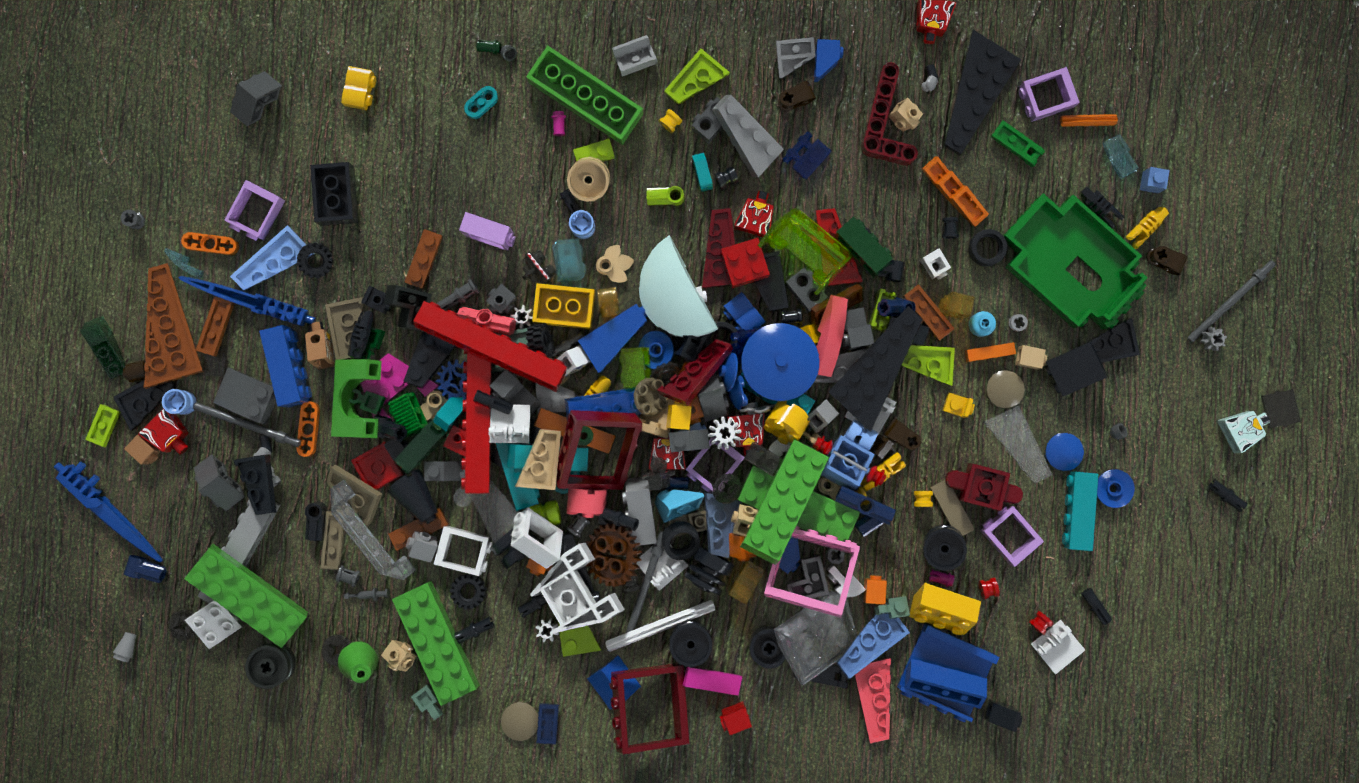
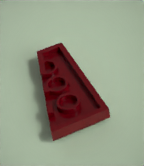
M731 208L717 209L711 212L702 288L730 285L720 252L722 248L735 245Z
M716 339L698 354L699 358L696 361L685 365L683 372L678 376L675 374L671 377L669 384L658 388V393L688 406L732 352V345Z

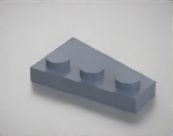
M704 492L708 552L713 555L729 558V533H733L734 525L731 522L733 512L738 510L742 502Z

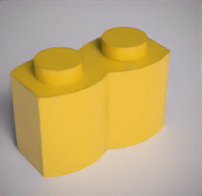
M348 67L341 101L344 106L367 110L368 106H371L373 100L371 90L376 85V76H374L372 70Z

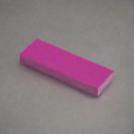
M687 667L683 686L738 696L742 676L697 667Z

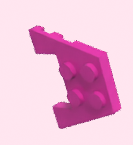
M389 353L379 360L382 361L381 380H365L361 382L364 394L367 390L386 397L383 406L410 385L404 383L409 366ZM429 380L423 389L417 388L424 397H427L439 385ZM382 407L380 415L391 418Z

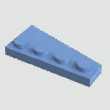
M874 614L837 661V665L845 676L850 679L910 632L900 618L889 619V614Z

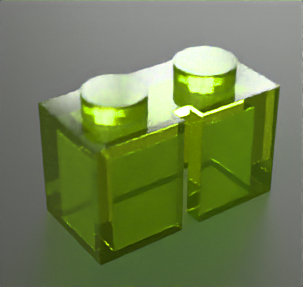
M649 347L621 349L619 361L622 365L621 382L623 387H636L641 380L651 378V368H645V365L650 364Z

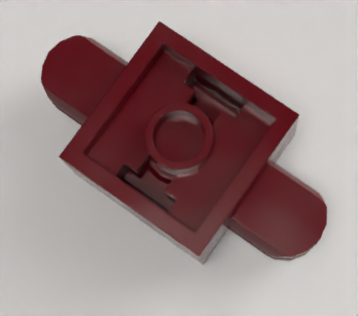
M968 463L966 473L952 470L945 477L947 486L961 490L959 501L1001 511L1003 502L1016 504L1023 498V491L1020 487L1008 484L1011 474L1008 472Z

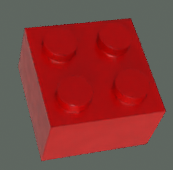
M758 238L721 249L720 253L732 289L769 277L770 273Z

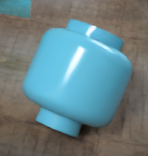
M978 312L969 320V329L977 337L988 336L996 328V320L989 312Z

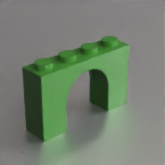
M369 359L335 360L332 437L377 438L378 419L361 418L358 416L353 403H350L349 399H353L354 392L352 391L362 381L381 380L382 361Z

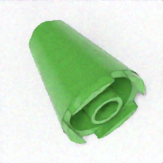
M362 641L350 643V645L341 650L338 657L340 672L346 678L357 683L366 682L376 669L378 662L377 654L372 646Z

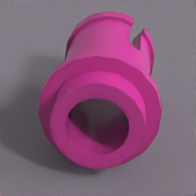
M554 111L551 116L553 119V135L564 136V119L566 115H564L563 111Z
M931 569L930 575L932 576L929 577L930 582L943 584L947 588L948 586L952 587L954 575H951L950 572L946 574Z

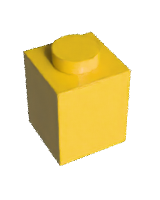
M674 401V405H668L666 428L689 430L692 406H686Z

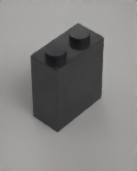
M1091 341L1046 361L1045 369L1049 376L1053 375L1055 383H1053L1054 388L1062 396L1087 387L1108 376Z

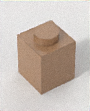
M136 435L124 448L141 465L152 464L157 460L160 453L158 448L140 435Z

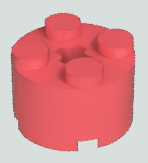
M568 489L566 513L570 515L582 513V517L594 518V515L600 516L606 507L607 489Z

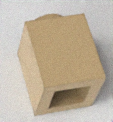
M1025 345L1019 346L1015 365L1036 370L1042 369L1047 361L1046 350Z

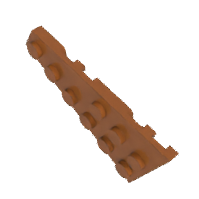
M166 263L148 268L145 389L203 372L169 264Z

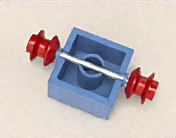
M824 435L822 438L818 437L813 448L829 457L821 476L853 491L860 486L865 475L866 482L868 483L872 480L874 487L878 484L880 486L883 484L886 478L885 470L879 472L877 465L868 468L875 454L842 435L834 444L832 440L826 442Z

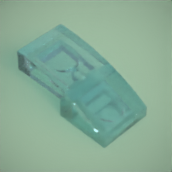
M1120 134L1103 142L1105 152L1120 179L1138 170L1139 167L1129 154L1130 148Z
M165 248L164 252L175 265L185 272L202 279L204 271L187 265L190 257Z

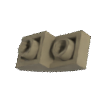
M706 510L686 514L667 522L669 526L677 521H685L692 524L697 532L707 530ZM679 533V534L675 535L674 537L681 536V535H685V534H688V533Z

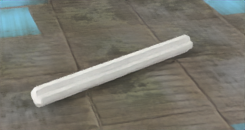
M709 600L607 640L605 642L606 647L611 652L715 611L714 603L712 600Z

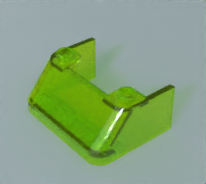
M795 208L775 221L757 245L761 248L766 243H769L776 250H783L786 247L814 271L812 274L813 281L819 286L814 292L816 295L831 283L852 258L851 252L805 213Z

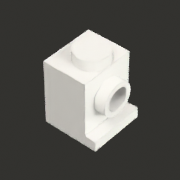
M940 248L920 260L931 279L936 277L939 280L948 275L946 271L951 268ZM933 263L938 265L937 270H934Z

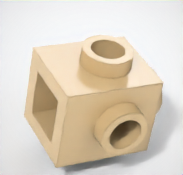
M906 98L897 103L888 117L895 123L898 129L904 132L908 129L913 130L920 123L919 119L923 113L916 104L912 103L909 98Z
M740 504L738 510L733 512L731 522L734 523L733 533L745 536L758 509Z
M392 640L381 655L388 662V667L396 672L398 670L406 672L412 667L417 657L412 651V646L406 642L403 643Z

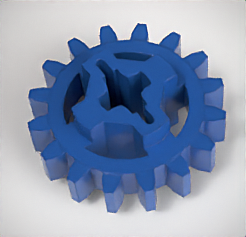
M455 360V364L448 361V367L442 365L441 368L444 371L437 373L441 376L440 379L436 380V382L441 383V386L437 389L444 390L442 396L449 395L448 400L451 397L467 399V392H463V381H467V373L460 374L457 368L463 369L465 361L461 365L459 360ZM448 372H449V374H450V375H449V378H448L447 381H445L446 376H447V374H448ZM456 376L462 379L459 381V385L454 383ZM454 387L458 393H452L448 389Z

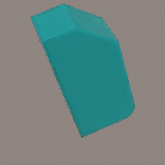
M704 153L692 155L700 191L704 192L713 189Z
M451 397L436 413L433 422L447 431L462 415L464 399L462 397Z

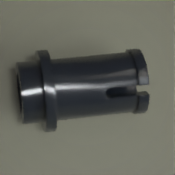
M569 189L560 193V200L564 201L570 214L581 209Z

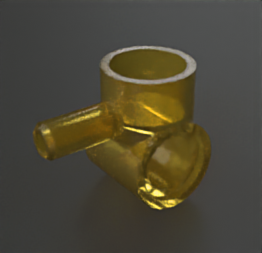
M616 287L597 289L601 318L618 316L620 311Z

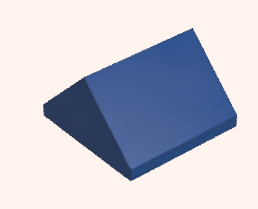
M619 655L587 678L610 710L612 709L611 698L613 697L609 685L611 683V672L629 670ZM636 678L623 680L625 701L641 687Z

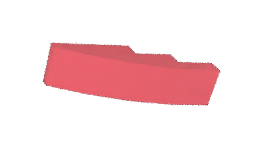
M830 295L817 330L821 333L816 346L819 354L818 375L832 377L844 334L847 298Z

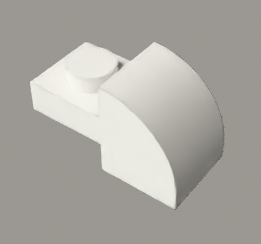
M831 564L827 568L829 572L827 576L834 584L839 583L834 590L841 594L845 577ZM854 575L852 576L847 597L860 595L866 590Z

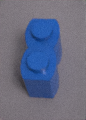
M742 292L723 306L725 309L723 314L729 321L733 320L737 324L735 328L741 336L745 334L748 337L765 324L763 317Z

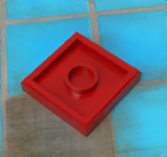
M386 442L351 460L361 480L376 490L404 476L399 465L394 462L384 446Z

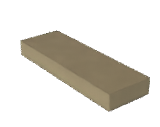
M945 479L929 487L933 491V495L950 526L958 529L963 536L975 530L953 488L946 485Z
M326 511L320 569L339 570L342 564L346 512Z

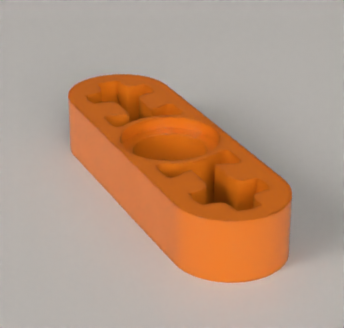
M188 232L181 239L183 247L191 251L232 256L239 250L238 242L230 237ZM194 239L200 241V244H189L188 240ZM209 239L215 241V246L212 249H207L206 241ZM230 242L233 245V248H229V251L227 248L220 247V243L229 245Z
M311 401L303 403L300 409L297 439L301 440V445L296 447V450L303 457L312 456L316 452L320 407L317 403ZM311 405L315 411L311 412L310 418H314V421H304L305 418H309V412H306V408H310ZM308 423L313 426V432L309 435L305 434L303 430L304 426ZM303 437L312 438V440H308L307 445L311 447V449L308 450L306 453L305 450H302V446H306L307 441L303 440Z

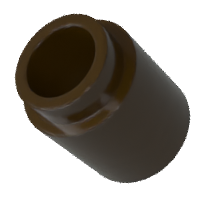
M145 360L126 364L123 369L124 378L128 379L129 382L145 380Z

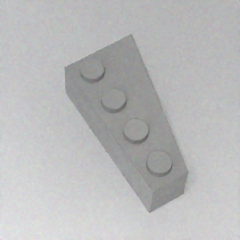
M725 95L712 109L722 128L731 139L732 145L738 151L742 162L748 168L751 177H759L784 150L732 95Z

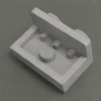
M647 35L612 48L622 77L658 64Z

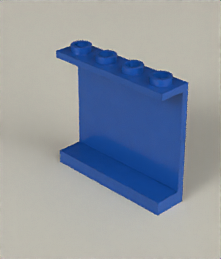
M924 623L897 687L901 690L900 694L908 698H912V696L919 698L918 702L926 706L930 704L937 706L936 710L941 713L947 714L950 712L955 714L954 718L965 723L968 720L972 722L973 718L970 716L973 710L972 706L905 689L906 668L910 660L915 659L986 678L992 663L997 664L1000 657Z

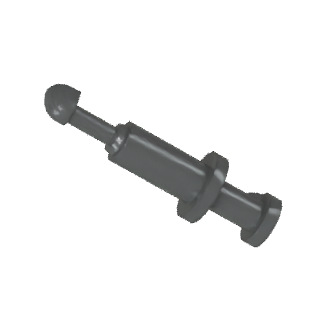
M373 588L372 591H359L357 594L345 593L344 598H373L374 601H378L379 597L390 598V590L378 591V588Z

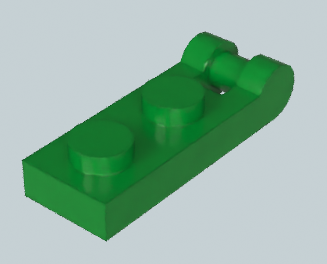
M1004 120L1001 121L991 135L992 139L1021 158L1030 167H1035L1037 159L1045 153L1041 146ZM1029 149L1033 151L1031 155L1026 153Z

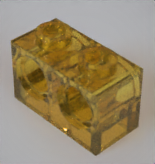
M952 291L945 295L944 298H941L939 309H941L942 314L945 316L963 320L971 316L975 297Z
M750 560L746 561L729 590V595L747 604L765 570Z

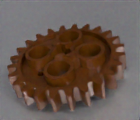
M613 523L600 525V528L594 529L595 534H589L591 540L585 542L595 560L585 566L591 567L588 573H595L593 579H599V584L605 583L606 586L613 587L624 585L632 580L631 576L637 575L634 570L640 569L636 564L642 561L641 558L637 557L638 554L642 553V551L637 550L640 543L634 542L637 536H630L632 530H626V527H617ZM599 551H600V552H603V553L610 552V554H612V555H609V554L603 555V554H600ZM614 555H623L626 556V558L615 557Z

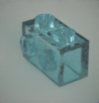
M579 239L556 240L552 245L557 281H580L585 276L584 274H586L585 263H582L583 247L579 244Z

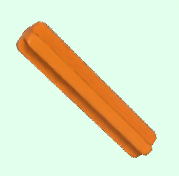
M1116 114L1063 115L1060 118V125L1062 127L1114 126L1118 122Z

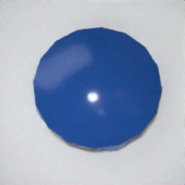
M741 375L736 377L733 389L727 391L730 401L738 410L748 405L747 396L742 388L744 387V379Z
M1069 433L1054 435L1047 443L1045 450V459L1055 469L1061 471L1076 468L1081 463L1084 455L1083 445L1080 440Z

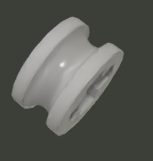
M1021 314L1013 315L1009 319V327L1013 331H1023L1028 325L1027 318ZM1018 318H1020V322L1023 323V325L1018 326V328H1016V323H1014V320H1018Z

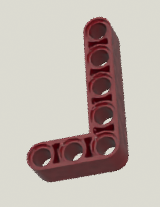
M889 62L883 66L879 74L861 150L868 157L908 166L918 156L915 146L883 138L899 75V67L895 63ZM886 70L892 71L893 74H894V76H892V77L887 76V75L885 74V71H886ZM886 88L889 91V94H882L880 89ZM876 107H883L884 113L877 112ZM871 125H878L880 131H873ZM872 142L875 145V149H868L866 143ZM885 147H891L894 154H887ZM903 152H910L912 159H906Z

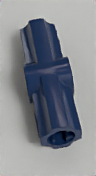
M842 485L835 499L836 502L887 525H890L896 511ZM864 500L870 502V507L867 510H862L860 507L861 502Z

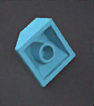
M664 490L657 495L654 503L663 522L666 523L698 510L704 494L683 490H672L669 492Z

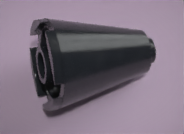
M416 469L411 472L412 476L405 475L389 487L390 490H387V492L418 521L429 524L437 518L436 514L438 511L427 483L424 481L422 471Z

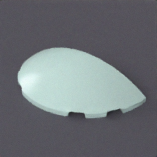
M669 235L657 244L643 265L639 285L641 304L649 319L657 327L662 328L669 334L683 337V335L699 337L718 330V327L703 298L699 295L685 268L686 265Z

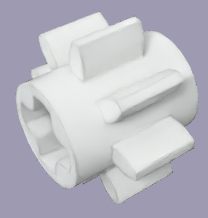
M524 305L520 310L514 308L516 313L515 315H510V317L515 318L516 325L520 324V329H523L524 325L531 326L530 321L533 317L530 314L533 310L529 309L526 311ZM521 313L526 315V321L520 320L519 315Z
M552 618L548 622L542 619V626L537 625L535 627L539 630L536 637L541 636L543 642L548 638L553 642V634L559 635V632L552 633V630L558 624L554 625ZM545 626L547 628L551 627L552 630L550 631V635L548 632H543Z

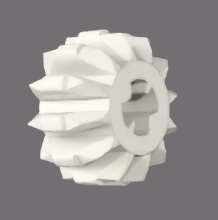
M721 417V424L714 420L717 428L714 426L709 427L715 433L708 434V437L716 438L711 441V444L713 445L718 441L717 449H720L723 443L725 450H728V443L735 447L736 444L733 439L736 441L741 439L735 436V434L741 433V430H734L739 424L736 422L733 426L730 425L732 418H729L728 422L725 423V418ZM724 428L728 429L727 433L730 434L729 438L726 436L725 439H723L722 434L719 433L720 430L722 429L723 431Z

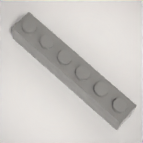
M250 500L247 502L248 507L245 513L243 512L237 520L238 525L236 529H233L228 535L227 539L229 541L227 545L221 548L245 567L276 514L255 515ZM277 502L276 511H278L279 507L281 506V504ZM202 591L197 596L208 603L213 601L212 598Z

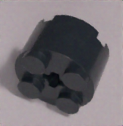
M764 626L752 633L749 640V651L752 659L758 665L772 669L780 666L785 661L789 653V645L784 634L779 629ZM767 643H770L771 646H774L771 647V651H767V649L764 648L766 647Z

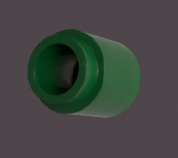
M583 426L581 433L585 432L587 436L584 440L579 439V445H588L593 440V432L587 426Z

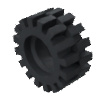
M308 243L302 247L297 255V265L300 272L302 271L309 278L325 276L333 264L332 253L322 243ZM312 253L319 254L323 259L322 265L319 267L310 266L307 261L308 256Z
M546 323L529 326L527 328L528 331H526V340L528 341L526 344L529 346V349L534 352L541 351L547 355V358L552 357L555 350L553 345L555 341L552 338L554 336L551 334L549 326Z
M467 573L459 576L452 583L450 597L451 599L453 598V603L457 604L459 608L473 609L484 601L487 587H485V582L481 580L480 576ZM465 584H471L475 587L476 593L471 599L463 597L461 589Z

